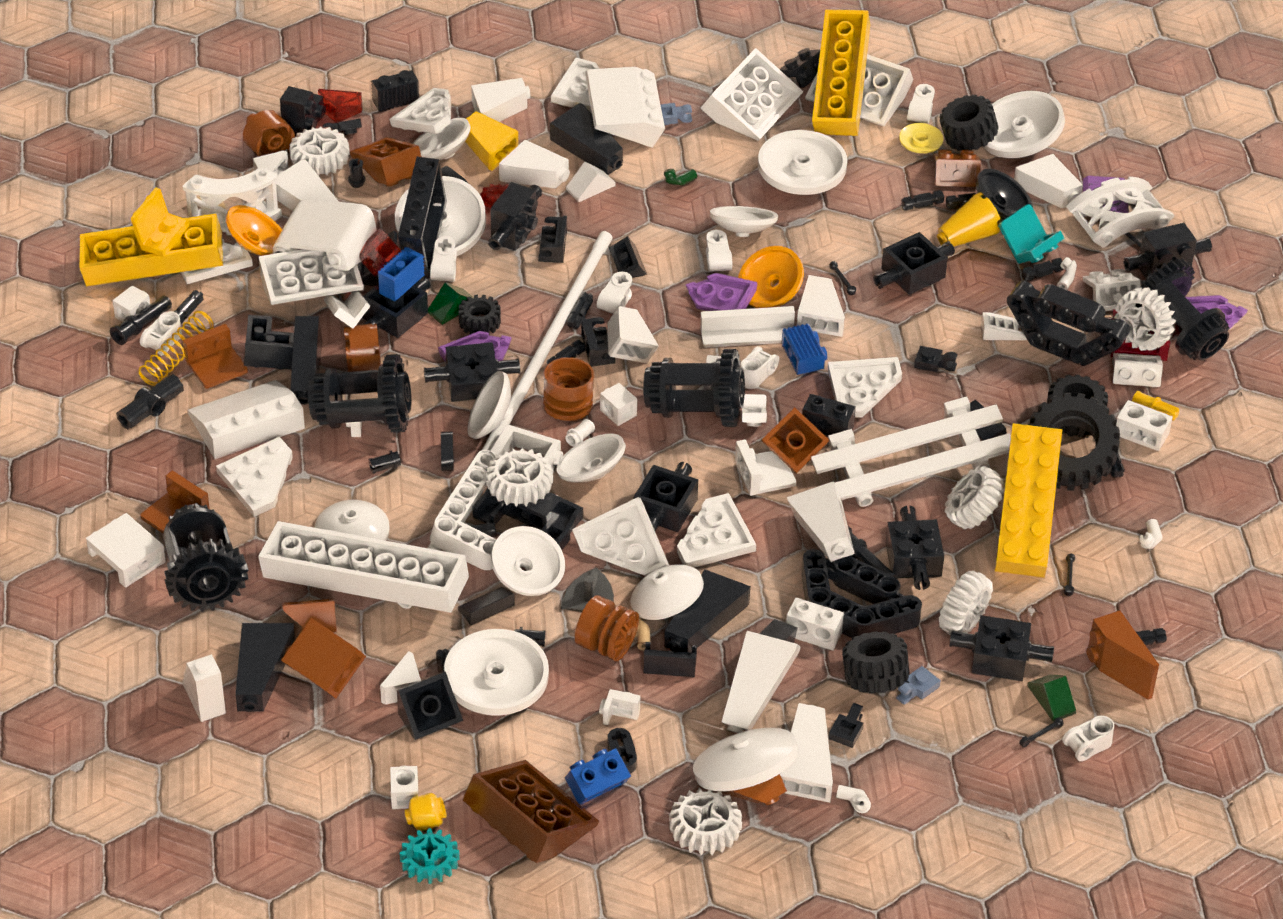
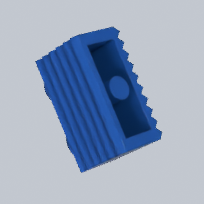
M408 247L401 250L398 255H395L396 258L390 260V263H387V265H384V268L378 271L379 293L393 301L400 298L425 275L423 273L424 256Z
M808 323L782 330V347L797 375L824 369L825 361L828 358L826 348L820 346L818 333L812 331Z

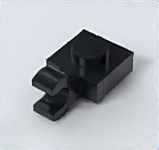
M361 118L338 123H325L322 125V128L338 129V132H344V135L356 134L357 129L362 127Z
M920 346L914 361V368L937 372L939 368L955 371L958 354L947 352L943 355V350Z
M853 703L847 716L838 715L829 732V740L851 748L854 747L863 730L864 723L860 722L863 714H861L863 710L862 705Z

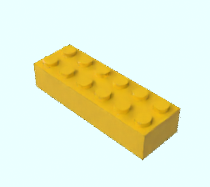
M825 10L812 117L814 132L824 135L858 136L871 25L868 10Z
M217 214L184 218L188 220L189 227L164 258L141 250L133 226L80 234L79 268L86 287L223 266L222 230Z
M1012 424L995 572L1045 578L1062 429Z

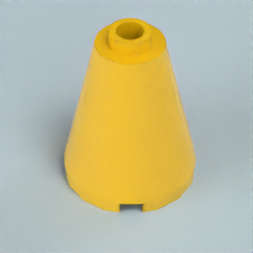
M982 193L975 194L938 229L937 239L942 245L949 241L955 247L1000 233L1001 230L997 224L1000 217L992 202L988 198L983 199L981 197Z

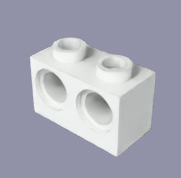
M1128 400L1117 417L1116 426L1119 427L1121 438L1159 451L1170 433L1173 416Z
M795 598L787 614L786 623L798 627L795 639L833 651L842 634L844 613Z

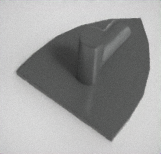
M598 568L589 570L575 579L567 588L561 609L582 612L586 604L595 595L614 602L612 586Z

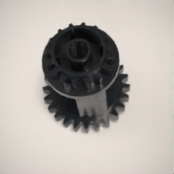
M1177 258L1175 261L1170 260L1167 265L1163 263L1160 269L1156 268L1154 273L1148 274V278L1141 281L1142 285L1137 288L1149 287L1151 291L1157 290L1158 296L1165 295V303L1171 302L1168 308L1171 311H1175L1171 318L1176 320L1175 323L1182 330L1175 343L1176 350L1193 360L1197 358L1199 360L1208 359L1216 354L1229 338V324L1225 321V314L1219 308H1212L1200 313L1191 304L1186 295L1191 288L1192 280L1195 278L1193 276L1195 273L1194 268L1183 258L1181 260ZM1136 303L1135 307L1140 308L1142 304Z
M724 349L723 353H721V358H717L716 363H674L672 358H664L662 362H652V366L646 367L644 373L643 395L646 408H650L652 413H662L664 418H671L674 412H715L716 417L721 418L722 426L736 427L739 422L740 409L743 408L745 400V375L743 368L740 367L741 361L739 360L738 350ZM676 386H713V390H676Z
M390 354L384 356L383 364L379 366L378 370L338 373L335 368H328L325 373L315 374L314 379H311L308 384V404L313 420H317L319 425H329L332 429L340 428L342 423L383 420L385 425L388 424L391 433L405 432L409 420L408 413L411 411L412 394L409 376L404 371V363L400 355ZM378 393V398L343 400L342 396L347 394Z
M197 503L184 505V507L176 509L173 516H169V522L166 524L163 534L169 562H167L168 570L164 571L166 577L164 581L169 596H173L175 603L180 602L182 608L190 605L191 611H194L197 606H200L201 612H204L206 606H209L214 611L216 604L223 608V601L227 600L232 603V595L240 596L239 588H246L245 581L249 579L247 574L249 570L243 554H240L238 547L233 549L225 522L214 509H208L207 505L202 506Z

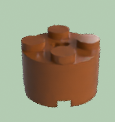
M263 110L257 114L252 113L247 117L243 130V142L258 157L285 151L286 149L289 150L292 138H295V133L276 111Z
M377 324L356 325L354 329L350 326H345L344 337L348 372L378 370L381 365Z

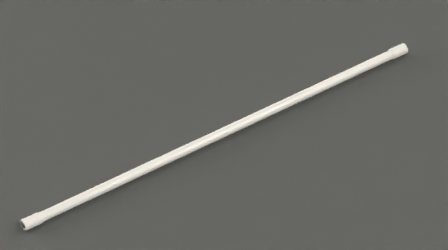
M602 231L599 234L590 255L511 396L508 417L506 420H502L498 427L491 432L482 450L491 451L506 425H510L601 256L606 252L612 241L610 233ZM432 542L430 543L428 549L441 551V549L433 545ZM398 603L401 607L406 609H409L412 606Z

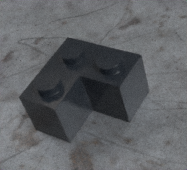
M288 86L280 98L281 117L293 129L295 136L297 133H303L304 129L311 130L312 127L316 129L318 121L325 115L326 106L323 103V96L313 94L311 91Z
M248 315L244 366L292 370L294 333L271 331L272 317Z

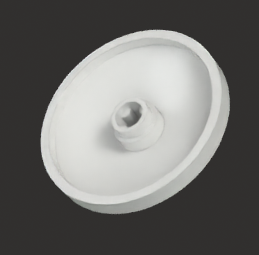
M1039 91L1017 92L997 100L992 105L999 125L998 134L994 136L992 142H988V145L983 148L989 153L1003 158L1026 157L1042 151L1060 136L1064 128L1065 115L1060 102L1055 97Z
M793 130L777 134L762 145L758 155V168L764 180L781 191L798 195L818 194L834 188L843 180L847 170V155L843 147L827 135L808 130Z
M442 176L447 204L439 237H451L455 242L457 256L471 249L482 236L486 225L485 206L480 194L470 184L458 178ZM408 190L402 195L396 207L395 225L397 233H399ZM435 203L434 206H441V204Z
M505 629L482 630L464 637L450 650L444 665V671H446L456 701L471 711L485 715H507L526 709L544 693L549 678L548 660L541 647L531 638Z
M752 729L731 735L708 747L695 760L693 772L697 783L705 789L713 791L743 789L765 782L782 773L796 760L799 748L795 736L785 729Z

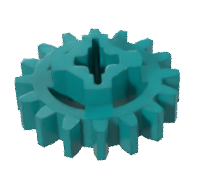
M428 828L427 834H423L418 830L416 838L409 835L408 843H402V851L400 852L402 870H408L409 878L416 875L417 882L419 883L424 878L427 879L429 884H432L434 878L442 882L444 874L451 877L452 869L458 868V860H460L457 841H452L450 834L443 837L442 830L440 829L436 834L432 833L431 828Z

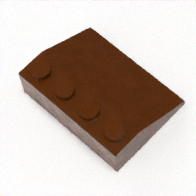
M527 760L473 774L462 800L471 807L473 812L484 818L492 828L498 830L512 845L519 848L526 854L528 859L536 864L556 857L599 823L598 819Z

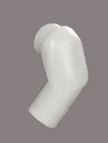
M1066 257L1060 265L1066 271L1057 283L1058 287L1065 290L1073 282L1077 267L1075 260L1072 261L1069 257Z
M1150 519L1146 522L1148 532L1145 533L1146 536L1143 537L1141 534L1139 538L1141 546L1145 549H1153L1163 538L1156 519Z
M843 785L838 786L836 798L849 800L854 809L859 813H866L870 809L871 802L863 790Z

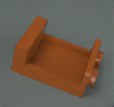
M311 618L302 627L294 643L286 649L281 661L336 699L364 661L366 655Z

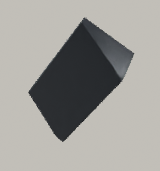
M628 236L609 247L618 272H627L632 278L647 275L637 247Z
M500 587L458 606V610L468 623L473 625L515 606V596L512 591Z

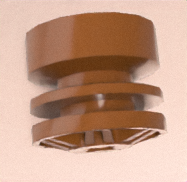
M576 358L556 359L546 366L544 370L543 408L548 415L563 421H575L584 418L591 412L594 389V370L585 361Z
M595 595L586 604L580 615L575 630V642L577 645L590 651L598 649L600 655L608 656L613 661H619L625 656L633 643L639 625V614L634 610H627L625 606H618L616 608L613 601Z

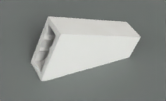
M305 159L280 173L276 180L277 201L292 211L304 199L339 202Z
M834 481L787 497L795 519L830 562L855 554L842 500Z
M750 631L746 632L722 723L728 725L727 730L735 733L743 732V730H752L797 657L801 648L798 644Z
M799 703L791 733L795 736L799 753L796 760L780 773L787 789L785 794L830 803L833 780L825 708Z

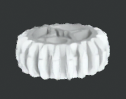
M320 126L318 129L313 127L311 130L304 129L303 133H297L296 137L292 138L289 148L292 164L305 159L318 176L320 174L327 176L329 172L336 173L337 169L341 170L343 165L347 164L350 155L349 143L344 134L339 133L338 129L331 131L330 127L323 129Z
M1149 287L1143 289L1136 288L1127 292L1118 301L1119 305L1115 308L1118 313L1114 318L1121 319L1130 326V333L1125 343L1132 342V348L1139 347L1141 351L1147 349L1154 350L1157 347L1163 346L1172 337L1171 333L1175 330L1172 325L1176 320L1171 318V315L1175 311L1169 310L1168 307L1171 302H1164L1165 295L1158 296V291H1151ZM1139 303L1142 304V307L1137 308L1135 305ZM1150 330L1155 332L1154 335H1150L1147 333Z
M523 447L520 451H515L512 448L509 453L503 450L501 455H495L494 460L490 461L486 471V485L491 492V496H496L498 502L504 500L506 506L510 503H514L516 507L518 504H524L527 507L528 502L536 504L538 499H544V496L549 493L553 483L552 468L549 465L548 459L543 458L541 453L534 454L533 449L528 452L524 451Z
M978 466L975 470L971 469L967 475L964 474L963 478L957 481L956 486L951 489V494L947 496L948 501L945 503L947 517L952 523L962 527L964 530L967 528L972 529L975 525L979 526L983 520L986 521L987 517L993 514V510L998 507L999 501L1003 499L1001 496L1005 491L1003 479L995 470L986 466Z
M968 571L961 575L960 579L956 580L955 585L951 587V591L943 603V608L940 611L939 627L949 635H951L952 630L963 633L971 632L979 622L980 615L985 614V610L989 606V600L992 598L993 587L990 579L975 571Z
M699 788L697 793L689 790L687 797L680 795L678 802H674L669 814V828L671 833H673L674 841H679L681 848L688 846L690 853L698 850L700 855L704 851H709L713 855L715 850L723 853L725 847L731 848L733 841H737L740 830H742L741 810H738L737 802H732L730 795L723 797L721 791L713 793L712 790L702 792Z

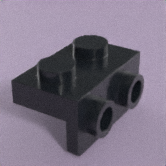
M805 48L800 50L795 58L785 61V65L779 70L788 78L796 77L800 88L806 87L814 80L818 72L820 49L810 50Z

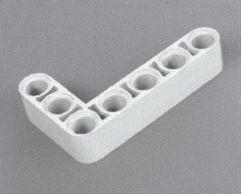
M482 450L476 455L436 517L430 535V541L436 547L446 552L465 555L466 562L483 570L493 569L491 551L496 539L464 522L473 510L475 503L487 488L486 471L490 461L494 460L496 455L490 450Z

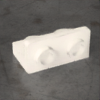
M1113 353L1114 384L1149 387L1161 386L1163 363L1160 356Z

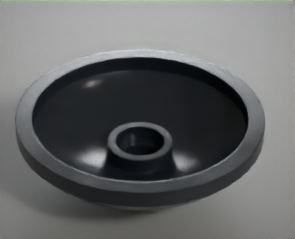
M984 169L977 175L975 181L977 193H982L981 197L983 199L988 198L992 202L1001 219H1006L1025 205L1030 204L1033 207L1027 192L1009 175L996 169Z

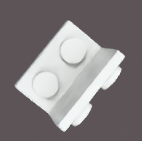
M1114 269L1110 274L1095 271L1090 272L1089 276H1083V282L1093 287V301L1101 304L1105 311L1115 309L1119 305L1118 301L1127 292L1140 287V280L1131 273L1125 272V269Z
M746 439L736 441L735 463L750 496L796 486V479L791 468L773 451L755 454L753 448H749Z

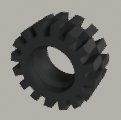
M477 294L474 295L473 299L470 296L467 297V301L463 300L461 305H459L460 328L465 333L470 332V335L478 331L496 332V329H499L501 324V307L498 305V301H493L491 296L486 299V295L478 298ZM483 314L486 316L476 317L474 315Z

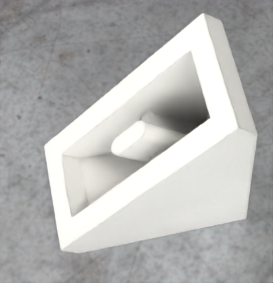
M280 151L253 158L254 171L259 167H263L279 175L288 169L287 152Z
M584 162L566 186V191L578 202H581L614 187L615 181L603 170Z
M408 651L380 685L381 703H396L397 690L421 681L413 653Z

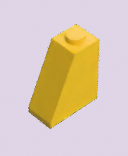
M477 111L466 118L471 128L465 142L489 170L493 171L497 168L499 163L519 146L517 130Z

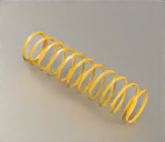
M195 311L193 316L188 318V322H183V327L177 329L178 333H172V338L166 340L167 344H162L161 349L156 350V355H151L150 360H146L145 365L139 367V375L144 382L155 386L163 378L167 377L174 367L178 366L179 361L184 359V348L174 339V335H179L182 340L186 339L179 333V330L183 329L192 337V333L184 327L185 324H189L198 334L202 333L196 326L190 323L191 318L194 319L195 323L204 332L210 330L205 329L204 324L195 317L196 313L202 314L208 320L210 329L214 328V323L208 314L203 311ZM173 340L182 349L183 354L177 353L168 344V341ZM163 346H168V348L176 354L177 360L172 359L170 355L163 350ZM158 351H162L171 360L172 365L166 364L158 356ZM152 357H157L165 365L166 371L161 370L152 361ZM147 362H151L160 371L161 376H158L151 367H148L146 365ZM145 367L151 375L157 377L158 382L147 379L142 374L141 368Z

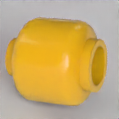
M434 793L411 798L409 808L405 809L408 825L413 824L415 829L420 831L441 826L443 818L447 817L443 799L437 797Z

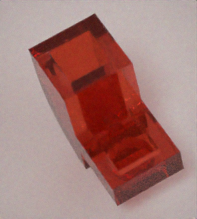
M379 228L367 239L359 254V258L367 269L376 276L378 271L384 268V265L390 263V260H393L396 257L395 255L401 252V249Z

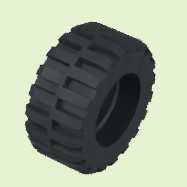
M1063 393V398L1059 399L1056 395L1049 399V404L1046 402L1040 404L1038 412H1033L1030 417V423L1028 424L1030 426L1055 429L1070 425L1078 426L1087 430L1095 439L1094 450L1086 456L1068 458L1059 454L1056 488L1060 489L1061 485L1067 486L1069 491H1074L1075 486H1080L1081 490L1087 489L1090 482L1096 485L1101 482L1102 476H1108L1117 460L1120 444V430L1116 426L1117 420L1113 414L1109 415V408L1105 404L1099 406L1098 399L1091 397L1089 400L1085 398V394L1078 393L1077 397H1072L1071 393Z

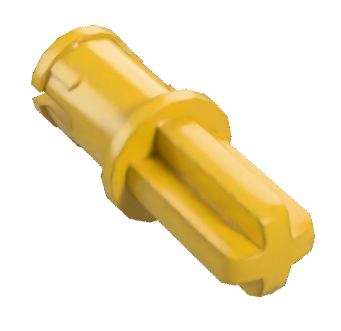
M1136 391L1132 398V402L1173 416L1172 421L1179 415L1180 409L1178 407L1161 401L1160 397L1153 398L1140 391Z

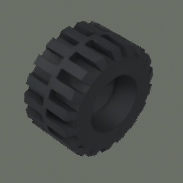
M972 94L971 96L965 95L962 98L958 97L942 109L939 121L946 143L952 149H957V151L978 150L982 146H987L988 142H992L994 136L998 134L999 125L993 105L984 96L977 97V95Z
M1066 375L1065 378L1060 377L1051 384L1047 396V404H1049V399L1057 395L1059 399L1063 398V393H1071L1072 397H1077L1078 393L1085 394L1086 399L1090 400L1091 397L1098 399L1099 406L1102 404L1107 406L1108 393L1105 392L1104 386L1099 385L1097 380H1091L1088 376ZM1070 425L1058 428L1062 429V434L1066 433L1071 437L1073 435L1083 437L1085 434L1091 435L1087 430L1078 426Z
M888 632L864 633L853 637L842 649L846 683L851 685V688L854 690H859V692L863 693L869 692V694L885 693L902 686L909 678L907 644L903 638L897 637L896 634H889Z

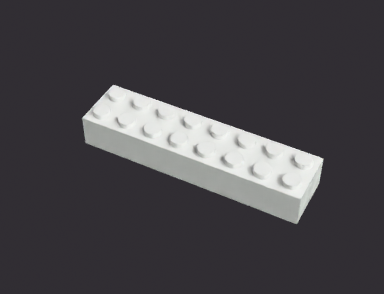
M280 521L277 522L258 556L264 578L450 613L469 578L465 555Z

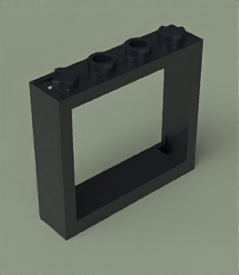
M416 156L398 240L401 250L408 247L424 256V279L427 278L429 280L434 246L440 235L447 199L439 159ZM438 203L441 204V206H434V204Z

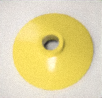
M914 123L901 130L899 140L902 146L909 151L931 153L942 146L943 134L938 128L930 124Z

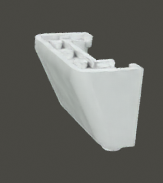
M304 199L296 205L273 246V254L295 251L297 249L326 252L331 266L338 270L349 271L380 248L374 215L371 209L363 204Z

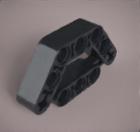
M1019 281L1007 297V304L1028 342L1033 347L1081 366H1086L1118 350L1130 333V326L1125 321L1105 318L1106 311L1098 302L1052 284H1047L1041 291H1038L1031 283ZM1052 319H1055V320H1057V321H1059V322H1062V323H1064V324H1067V325H1069V326H1072V327H1074V328H1077V329H1079V330H1082V331L1088 332V333H1087V334L1081 333V332L1076 331V330H1074V329H1072V328H1069V327H1067V326H1064V325H1062V324H1059V323H1057V322H1054Z
M810 549L803 554L801 575L805 600L843 612L842 634L850 638L872 632L896 634L914 629L920 624L921 600L913 595L905 596L900 594V582L895 577L851 556L830 562L824 553L818 549ZM829 579L833 580L834 585L873 605L864 607L831 591Z

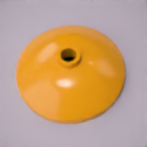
M245 205L233 206L226 214L227 228L242 248L258 256L273 254V246L282 231L273 219L263 212Z
M769 246L755 252L746 260L739 272L738 278L757 282L756 292L749 302L750 306L754 308L780 307L791 300L800 289L804 277V268L800 258L791 249L783 246Z

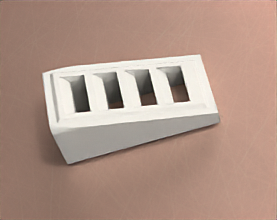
M988 312L982 313L981 327L983 340H1027L1024 333L1018 331L1020 326L1015 318Z

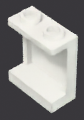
M127 513L114 519L111 523L93 532L86 538L88 554L92 557L98 554L118 572L119 582L125 588L166 562L164 545Z

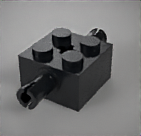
M511 182L491 207V238L488 240V245L492 249L500 250L502 247L516 251L521 243H525L527 235L536 228L538 218L536 217L537 200L542 196V189L539 186L531 185L528 188Z
M1185 223L1143 232L1139 255L1125 257L1123 261L1124 268L1127 272L1139 269L1147 279L1148 274L1154 273L1156 268L1160 269L1163 263L1167 265L1170 260L1175 261L1177 258L1180 260L1183 258L1192 266L1194 255L1211 252L1212 243L1208 237L1197 240Z
M918 232L883 248L881 269L884 272L874 275V284L879 289H882L884 286L896 282L909 295L946 277L948 256L954 255V246L947 241L936 247L923 234Z
M423 276L396 301L379 293V284H377L363 296L370 305L362 316L366 320L364 324H377L378 330L382 329L399 338L428 314V297L425 291L431 288L429 280L427 278L424 279Z
M493 342L446 347L445 366L425 367L424 378L425 383L446 380L449 383L451 402L476 400L485 383L495 372L502 371L506 374H520L519 358L503 361L495 359Z
M684 462L678 463L675 471L653 465L635 493L633 499L641 498L654 531L660 526L679 532L697 502L699 479L689 476L692 472V467L688 463L685 464L683 469L681 468Z
M910 505V513H908L907 506H904L900 509L902 521L887 522L885 543L890 570L897 575V579L913 578L914 587L920 590L919 582H921L922 589L925 590L930 586L928 577L942 576L944 551L937 519L917 520L915 507Z
M980 615L978 632H975V634L952 630L949 647L971 649L974 652L972 674L1023 681L1026 661L1035 659L1052 663L1054 646L1031 643L1029 640L1031 623Z

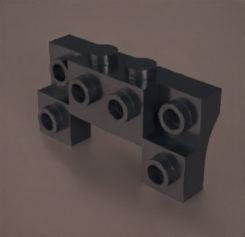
M487 488L473 506V518L487 523L489 520L490 523L495 522L496 525L504 515H507L547 533L563 550L570 541L572 529L583 519V507L550 492L544 496V499H538L536 504L528 502L527 507L524 504H518L516 507L514 503L506 506L504 500L498 502L496 496H491V492Z

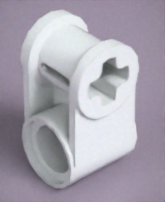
M920 84L916 87L913 99L909 105L907 120L929 124L933 107L932 101L935 90L931 85Z
M711 230L706 237L708 271L732 270L731 250H729L727 235L721 230Z
M441 236L435 242L431 263V280L455 281L457 250L454 240L449 236Z
M627 272L615 273L601 291L597 301V308L614 314L618 306L625 307L632 296L630 290L632 276Z
M172 311L161 314L150 327L144 330L140 337V345L154 350L161 349V345L167 344L166 340L172 338V333H178L177 329L181 327L179 315ZM174 335L175 340L181 339L179 335ZM173 340L168 341L170 346L175 344ZM163 346V350L168 352V346ZM158 351L157 353L161 356L164 355L162 351Z
M759 346L755 347L741 362L745 375V388L755 389L769 375L773 374L779 364V356L776 354L770 355Z
M1096 716L1068 730L1063 736L1062 741L1066 746L1072 748L1076 753L1075 757L1078 761H1085L1111 746L1114 722L1107 716Z

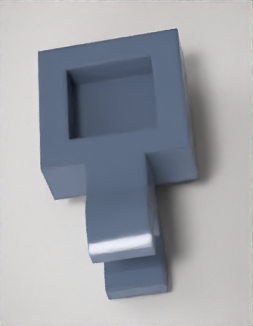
M675 103L660 104L664 125L677 124L678 119L684 123L692 122V115L686 114L692 113L691 105L686 104L676 107Z
M921 666L909 675L908 680L902 686L898 687L901 694L896 699L904 705L915 696L923 700L940 687L941 680Z

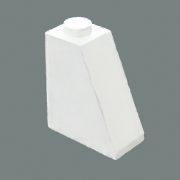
M522 78L471 85L474 110L498 122L527 109L530 89L529 86H525Z
M524 140L499 163V180L508 183L513 182L516 184L557 188L568 179L570 174L568 159L527 140Z
M1054 154L1020 165L1015 169L1014 180L1026 192L1059 208H1065L1082 193L1083 185Z
M809 275L798 310L797 325L801 326L808 323L812 331L842 337L845 316L832 279Z
M618 306L607 323L608 354L610 357L648 363L659 345L638 310Z
M212 654L188 662L184 673L183 686L200 721L203 722L226 714L221 672Z

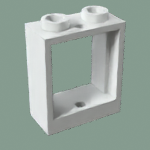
M508 424L491 449L496 455H501L503 450L509 453L514 447L521 449L523 447V449L528 451L533 449L534 453H541V455H544V458L548 459L549 465L552 468V475L555 466L563 458L560 440Z

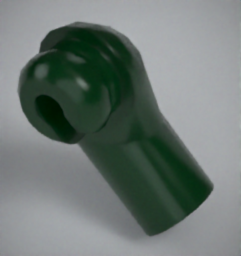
M674 169L664 171L665 182L672 185L683 186L698 177L694 169L677 175Z

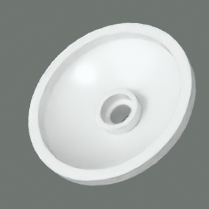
M465 118L451 119V123L441 133L431 134L424 132L413 144L419 145L422 157L439 160L448 159L463 145L469 135L471 126Z
M724 206L710 210V217L714 222L726 230L736 232V236L749 237V233L761 232L774 225L778 220L777 213L755 207Z
M502 371L495 372L481 389L469 417L468 435L470 437L479 439L496 429L502 420H506L510 413L511 389L506 373Z
M603 434L589 438L574 446L563 456L557 465V473L561 479L574 483L600 479L609 473L621 460L626 447L625 442L617 434Z
M362 500L337 502L323 510L315 523V528L384 541L387 540L390 530L389 520L384 511L378 506Z
M519 526L508 529L498 537L491 551V564L496 576L507 588L518 594L526 596L546 594L559 584L565 571V559L560 546L547 533L533 527Z
M677 564L659 568L645 576L637 584L631 596V607L634 611L638 612L639 617L648 620H659L676 615L692 605L700 596L704 585L703 578L697 569L686 565Z

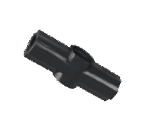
M172 374L151 389L148 387L141 388L136 393L134 401L116 413L117 419L122 427L128 430L149 415L153 417L159 416L164 411L166 403L184 391L183 384L176 375Z

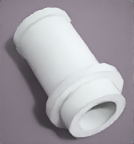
M584 419L577 427L567 431L565 437L567 443L574 447L583 442L588 435L594 432L595 426L590 420Z

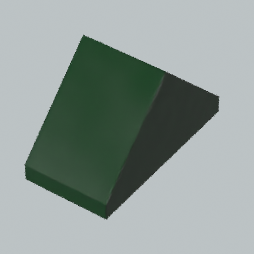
M445 282L429 306L428 314L443 325L459 316V305H461L463 300L467 301L469 296L472 299L474 297L464 289Z
M1049 674L1027 683L1028 688L1053 722L1055 718L1064 719L1076 714V707L1065 675Z

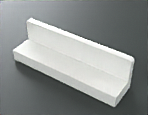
M352 291L344 303L334 295L325 296L323 299L332 313L353 329L370 307L359 291Z
M794 306L701 312L700 331L703 347L782 343V330L794 326Z

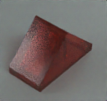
M318 89V95L323 96V103L326 106L325 114L335 123L355 116L363 110L362 92Z

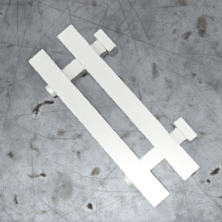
M967 397L944 403L945 419L858 444H855V436L852 429L828 435L830 451L812 456L811 460L817 474L843 467L847 479L835 483L841 500L855 497L858 505L866 507L872 504L871 492L968 464H971L974 470L978 466L990 468L989 458L1009 453L1011 435L1009 433L980 441L975 429L1003 422L1002 415L997 404L970 412V402ZM954 435H959L963 447L867 474L863 473L859 463Z

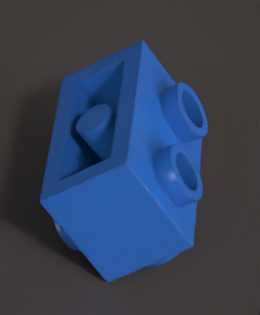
M616 748L609 752L603 749L592 756L593 760L586 763L584 760H580L569 767L570 771L564 778L578 804L582 805L625 784L631 777Z

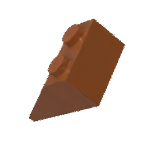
M388 137L350 151V156L353 159L357 158L359 161H363V169L377 183L384 184L387 187L397 185L399 180L411 179L416 156L422 157L419 145Z
M1119 610L1093 619L1092 628L1089 633V644L1086 650L1090 662H1094L1100 672L1145 699H1152L1159 663L1123 613Z

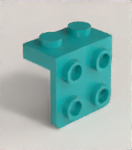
M1030 204L1023 206L999 223V228L1018 264L1027 261L1035 263L1041 260L1043 253H1049L1059 247L1058 243L1065 239L1061 231L1046 234Z

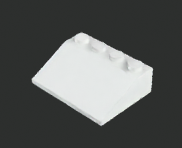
M755 48L707 99L701 109L716 123L759 141L803 91Z
M867 54L860 118L885 126L904 100L913 82L910 69ZM818 72L805 97L806 100L812 102L815 100Z
M637 67L587 69L585 76L594 128L653 148L665 130L654 73Z
M301 249L259 256L260 276L265 294L271 305L364 290L357 265L349 271L335 269L330 265L327 254L323 251Z
M277 380L187 410L188 415L214 459L305 429L303 407L295 394Z

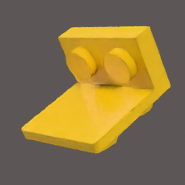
M157 187L146 197L145 201L131 217L141 250L163 258L189 227L187 219L168 213L161 189Z

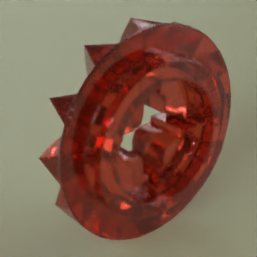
M490 183L489 187H483L480 196L484 206L491 209L498 200L496 199V194L501 196L509 185H501L500 183L493 185Z

